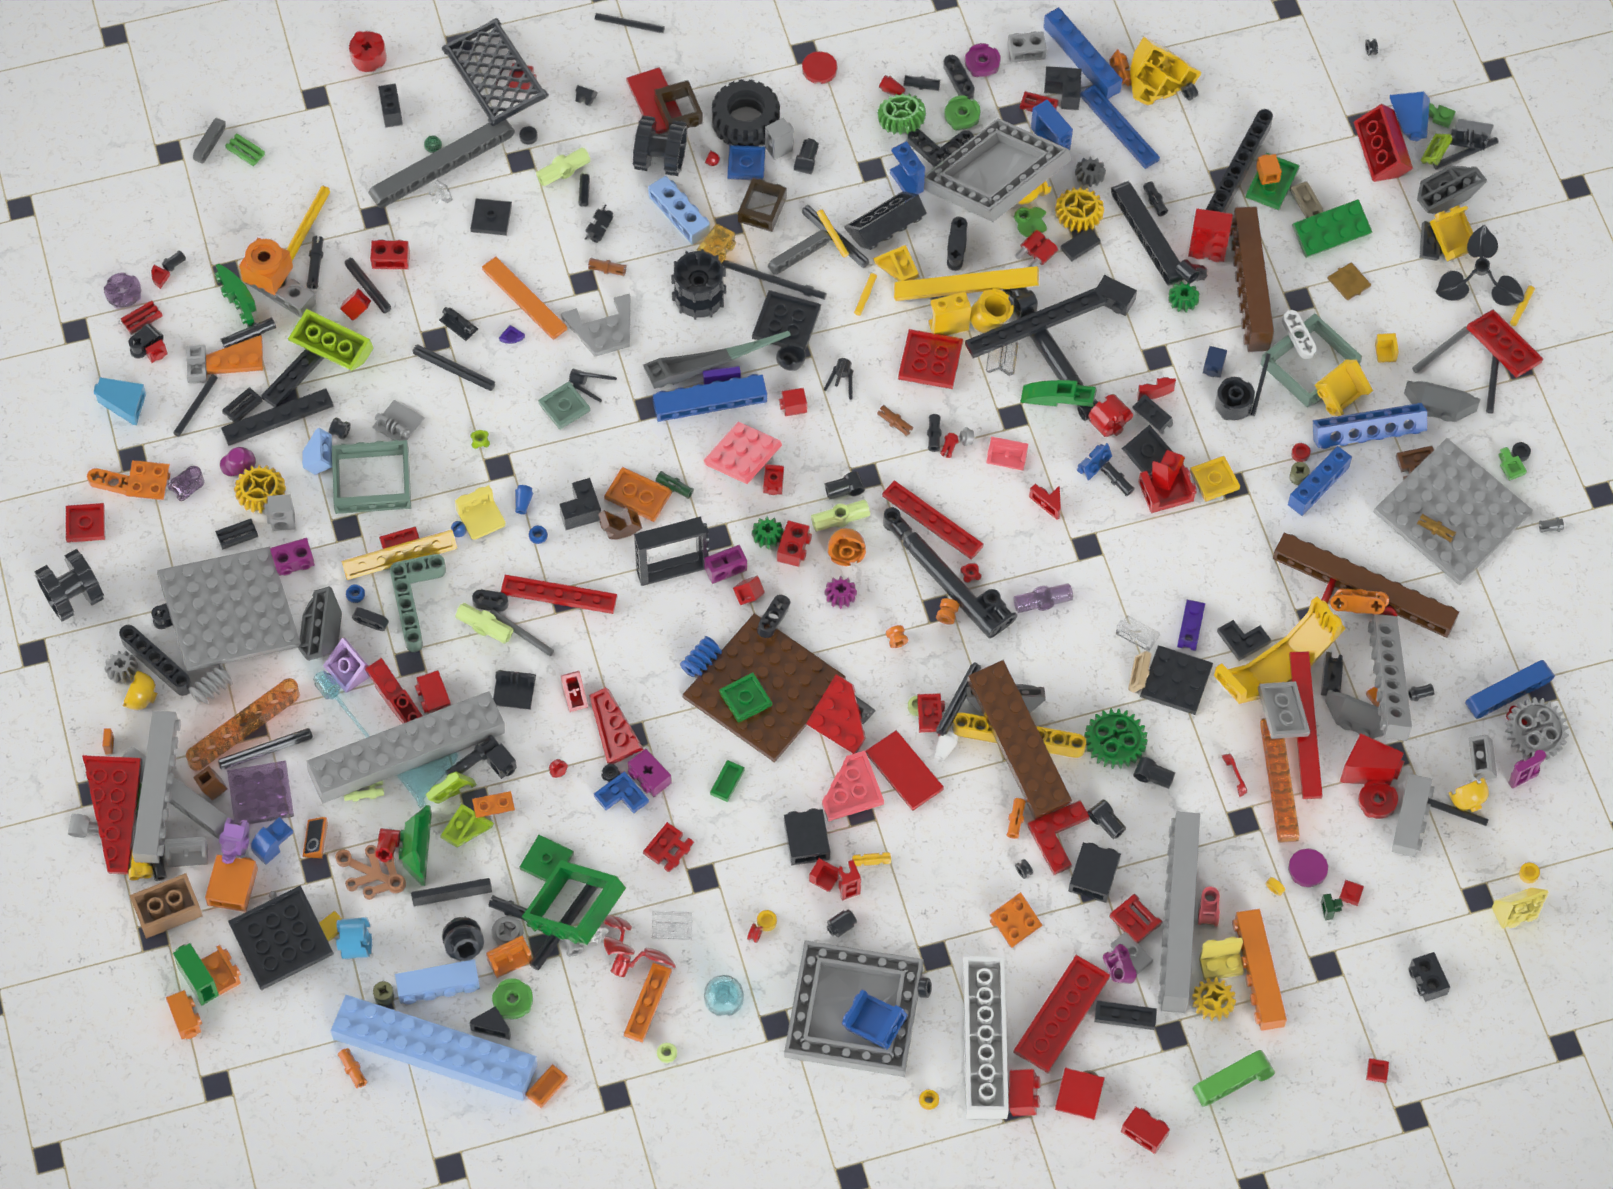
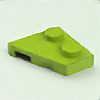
M453 772L440 784L431 787L426 796L429 801L439 804L450 797L460 794V788L467 785L473 788L477 784L473 778Z
M461 804L440 838L458 848L491 829L494 823L485 817L476 818L475 811Z

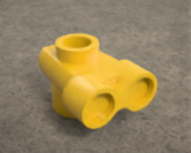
M132 849L131 868L128 870L129 880L152 878V867L149 866V863L135 862Z

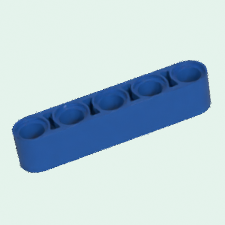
M1540 660L1472 695L1465 701V704L1473 716L1479 719L1552 681L1555 675L1544 660Z

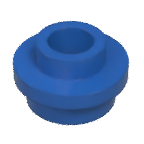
M537 525L530 529L529 539L532 543L541 544L547 540L548 533L544 527Z
M353 584L346 590V598L352 603H359L365 597V591L360 585Z

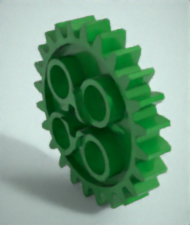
M1110 708L1109 714L1102 710V716L1095 714V720L1090 719V725L1086 726L1087 732L1084 733L1087 745L1086 751L1092 752L1091 759L1097 757V764L1103 761L1104 767L1109 763L1112 769H1114L1115 765L1122 769V764L1129 767L1130 761L1136 764L1137 758H1141L1142 752H1145V745L1148 742L1145 739L1147 738V732H1143L1145 725H1140L1141 719L1134 720L1135 714H1132L1130 717L1127 716L1128 710L1121 714L1120 708H1118L1116 713ZM1122 725V726H1124L1125 728H1124V729H1119V728H1117L1116 726ZM1099 732H1105L1107 735L1102 736ZM1125 742H1131L1133 745H1126ZM1112 748L1115 752H1109L1107 749Z

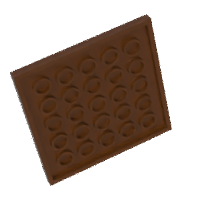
M754 613L721 650L722 654H718L717 659L712 660V665H708L707 670L702 672V676H698L683 693V699L775 763L807 726V721L834 676L837 674L845 680L846 676L779 629L770 638L759 636L757 627L761 617ZM754 673L770 698L772 706L738 723L720 695L719 689Z

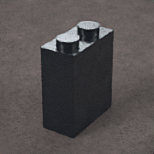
M812 808L805 812L792 811L785 814L784 828L791 866L817 862L819 858L824 861L830 860V847L823 809Z
M1083 842L1068 892L1107 903L1121 853L1111 848L1098 847L1095 843Z

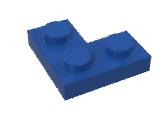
M625 771L594 793V798L605 811L620 800L626 804L633 814L649 803L647 796Z

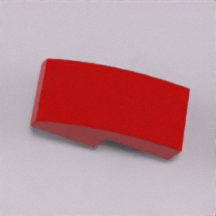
M1157 378L1156 385H1139L1137 399L1139 400L1144 394L1151 400L1170 394L1175 389L1176 378Z

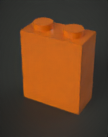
M217 854L205 896L207 905L247 912L258 871L256 861L249 857L235 858L233 863L226 864L222 861V855Z

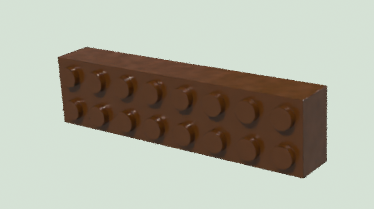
M1235 207L1229 236L1233 238L1231 240V251L1235 253V256H1233V266L1237 268V271H1235V282L1239 283L1237 297L1241 298L1239 313H1243V318H1241V328L1245 329L1243 343L1247 345L1248 352L1268 351L1271 348L1274 328L1257 207Z
M1004 660L969 675L967 682L1034 820L1070 805L1072 799Z

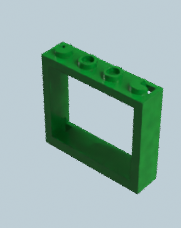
M561 860L522 918L527 922V927L532 928L535 932L539 930L548 936L552 934L561 940L568 939L574 944L578 942L588 945L626 887L615 875ZM569 879L603 889L577 928L543 918Z

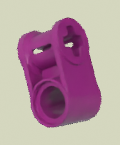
M1118 944L1114 950L1103 954V960L1112 981L1131 984L1135 981L1137 973L1131 961L1129 951L1123 944Z

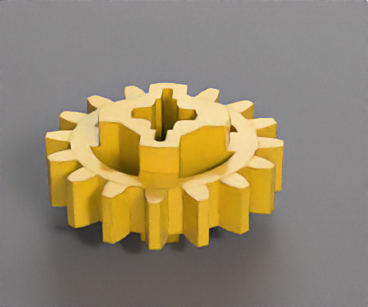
M1216 977L1214 982H1211L1209 978H1207L1206 984L1200 981L1199 987L1195 986L1194 988L1195 994H1192V1000H1194L1192 1006L1198 1007L1196 1013L1200 1014L1202 1012L1203 1019L1209 1016L1211 1022L1214 1017L1221 1021L1222 1015L1228 1018L1229 1012H1233V1005L1236 1004V999H1234L1236 993L1230 992L1232 986H1225V980L1219 983ZM1206 990V995L1201 997V994ZM1225 1002H1227L1226 1006L1224 1008H1221L1222 1004H1225Z

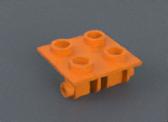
M132 460L126 496L164 500L167 480H170V464Z
M1021 892L990 914L992 918L990 923L998 927L1011 948L1042 926Z

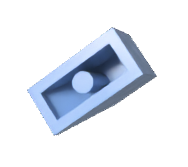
M321 428L315 430L302 451L304 469L316 475L332 468V434Z

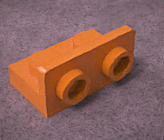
M218 945L216 946V952L206 956L201 961L213 978L218 994L221 995L241 984L239 979L241 972L236 964L232 966L229 961L232 958L228 950H223Z

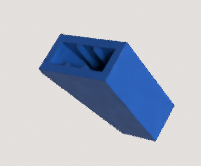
M1423 91L1390 95L1389 99L1404 134L1412 141L1427 138L1430 98Z

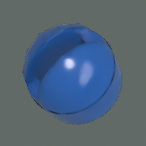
M461 521L452 523L451 529L454 537L464 536L466 533L464 523Z

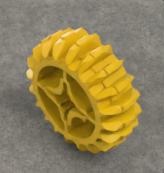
M1073 186L1071 191L1066 189L1065 194L1061 193L1060 198L1056 201V219H1059V224H1064L1065 229L1070 227L1071 232L1074 229L1078 233L1081 230L1087 231L1088 228L1093 230L1094 226H1098L1103 219V201L1100 200V195H1095V190L1089 192L1088 187L1082 190L1081 186L1076 190Z
M259 464L258 468L255 469L251 465V470L244 469V475L239 474V480L235 482L234 491L237 501H239L241 506H244L246 511L251 508L253 513L259 510L261 514L265 510L268 496L285 495L286 486L284 485V478L280 472H276L274 467L269 470L268 465L262 468ZM250 484H252V486L249 488V491L245 493L247 487ZM275 485L274 490L272 491L271 494H269L268 492H269L270 490H272L271 487H273V486Z

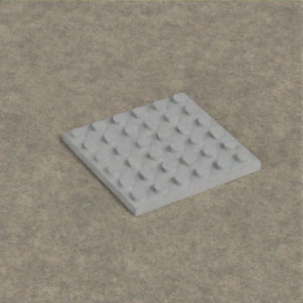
M1446 438L1373 512L1458 585H1461L1533 512V509ZM1425 514L1436 522H1442V525L1456 531L1452 542L1450 543L1437 534L1433 535L1431 531L1418 525L1417 522L1420 520L1421 515Z
M270 547L157 570L187 672L298 648L301 645L279 574L275 568Z

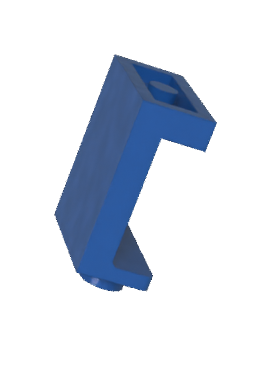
M907 141L893 147L892 153L898 160L899 165L891 168L890 174L904 192L914 194L924 192L925 166Z
M862 989L854 997L853 1005L845 1013L842 1024L848 1031L888 1050L908 1015L903 1008L897 1005L895 1007L869 995Z

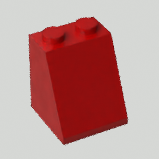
M1360 733L1345 763L1340 782L1366 784L1371 780L1386 781V784L1391 785L1393 779L1398 780L1405 762L1402 760L1404 753Z

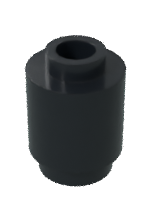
M849 909L846 911L842 910L827 921L828 926L826 928L832 936L840 937L854 927L857 919Z

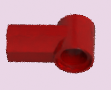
M380 828L378 845L375 851V857L380 862H388V860L393 858L395 849L399 848L401 830Z

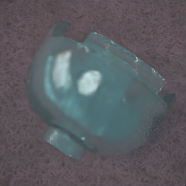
M715 976L705 987V1006L711 1013L717 1016L735 1014L739 1011L744 1001L742 985L732 976Z

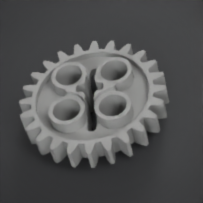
M1535 697L1531 702L1529 699H1526L1524 704L1522 702L1518 703L1517 707L1512 709L1513 713L1507 716L1510 720L1505 723L1507 726H1510L1505 732L1511 733L1507 740L1514 741L1511 747H1518L1516 753L1523 751V758L1528 754L1530 758L1533 757L1537 750H1543L1546 753V760L1550 758V755L1554 757L1557 755V751L1560 752L1563 749L1561 745L1564 746L1567 743L1563 738L1569 736V734L1564 732L1569 726L1563 725L1567 719H1561L1560 717L1564 712L1557 713L1558 706L1552 708L1551 701L1544 704V698L1539 700V702H1537ZM1539 714H1543L1546 721H1542L1539 718ZM1522 719L1527 721L1528 727L1522 724ZM1550 723L1553 725L1550 727H1545L1541 731L1535 730L1533 732H1530L1529 734L1522 735V732H1528L1532 730L1534 727L1537 729ZM1546 732H1550L1552 734V740L1546 736ZM1528 737L1534 739L1535 745L1529 743Z

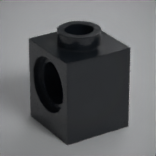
M502 743L486 754L487 763L500 779L505 776L508 777L515 772L517 768L516 760Z

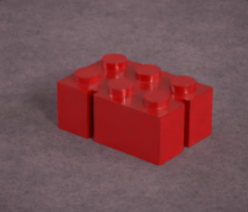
M1196 208L1188 257L1195 259L1207 257L1208 260L1213 262H1224L1233 214Z

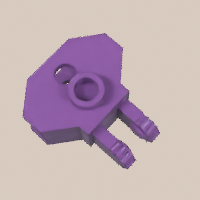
M227 818L224 832H221L219 844H222V861L224 863L231 864L236 856H245L250 840L248 822L243 821L241 825L234 824L232 818Z

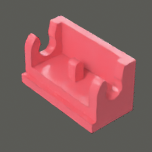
M991 436L987 463L1024 470L1028 444Z

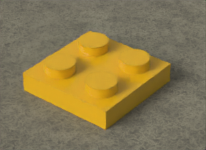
M1225 456L1190 468L1189 472L1205 502L1240 490V484Z

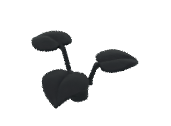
M1486 225L1479 227L1471 235L1467 243L1469 255L1474 258L1480 257L1475 262L1474 270L1466 279L1458 271L1446 272L1441 277L1436 290V294L1445 300H1461L1469 293V286L1466 282L1474 274L1480 276L1488 274L1495 285L1491 295L1497 304L1510 306L1524 300L1523 290L1517 280L1511 276L1504 275L1499 278L1497 283L1492 272L1489 270L1490 262L1486 258H1491L1497 253L1498 242Z

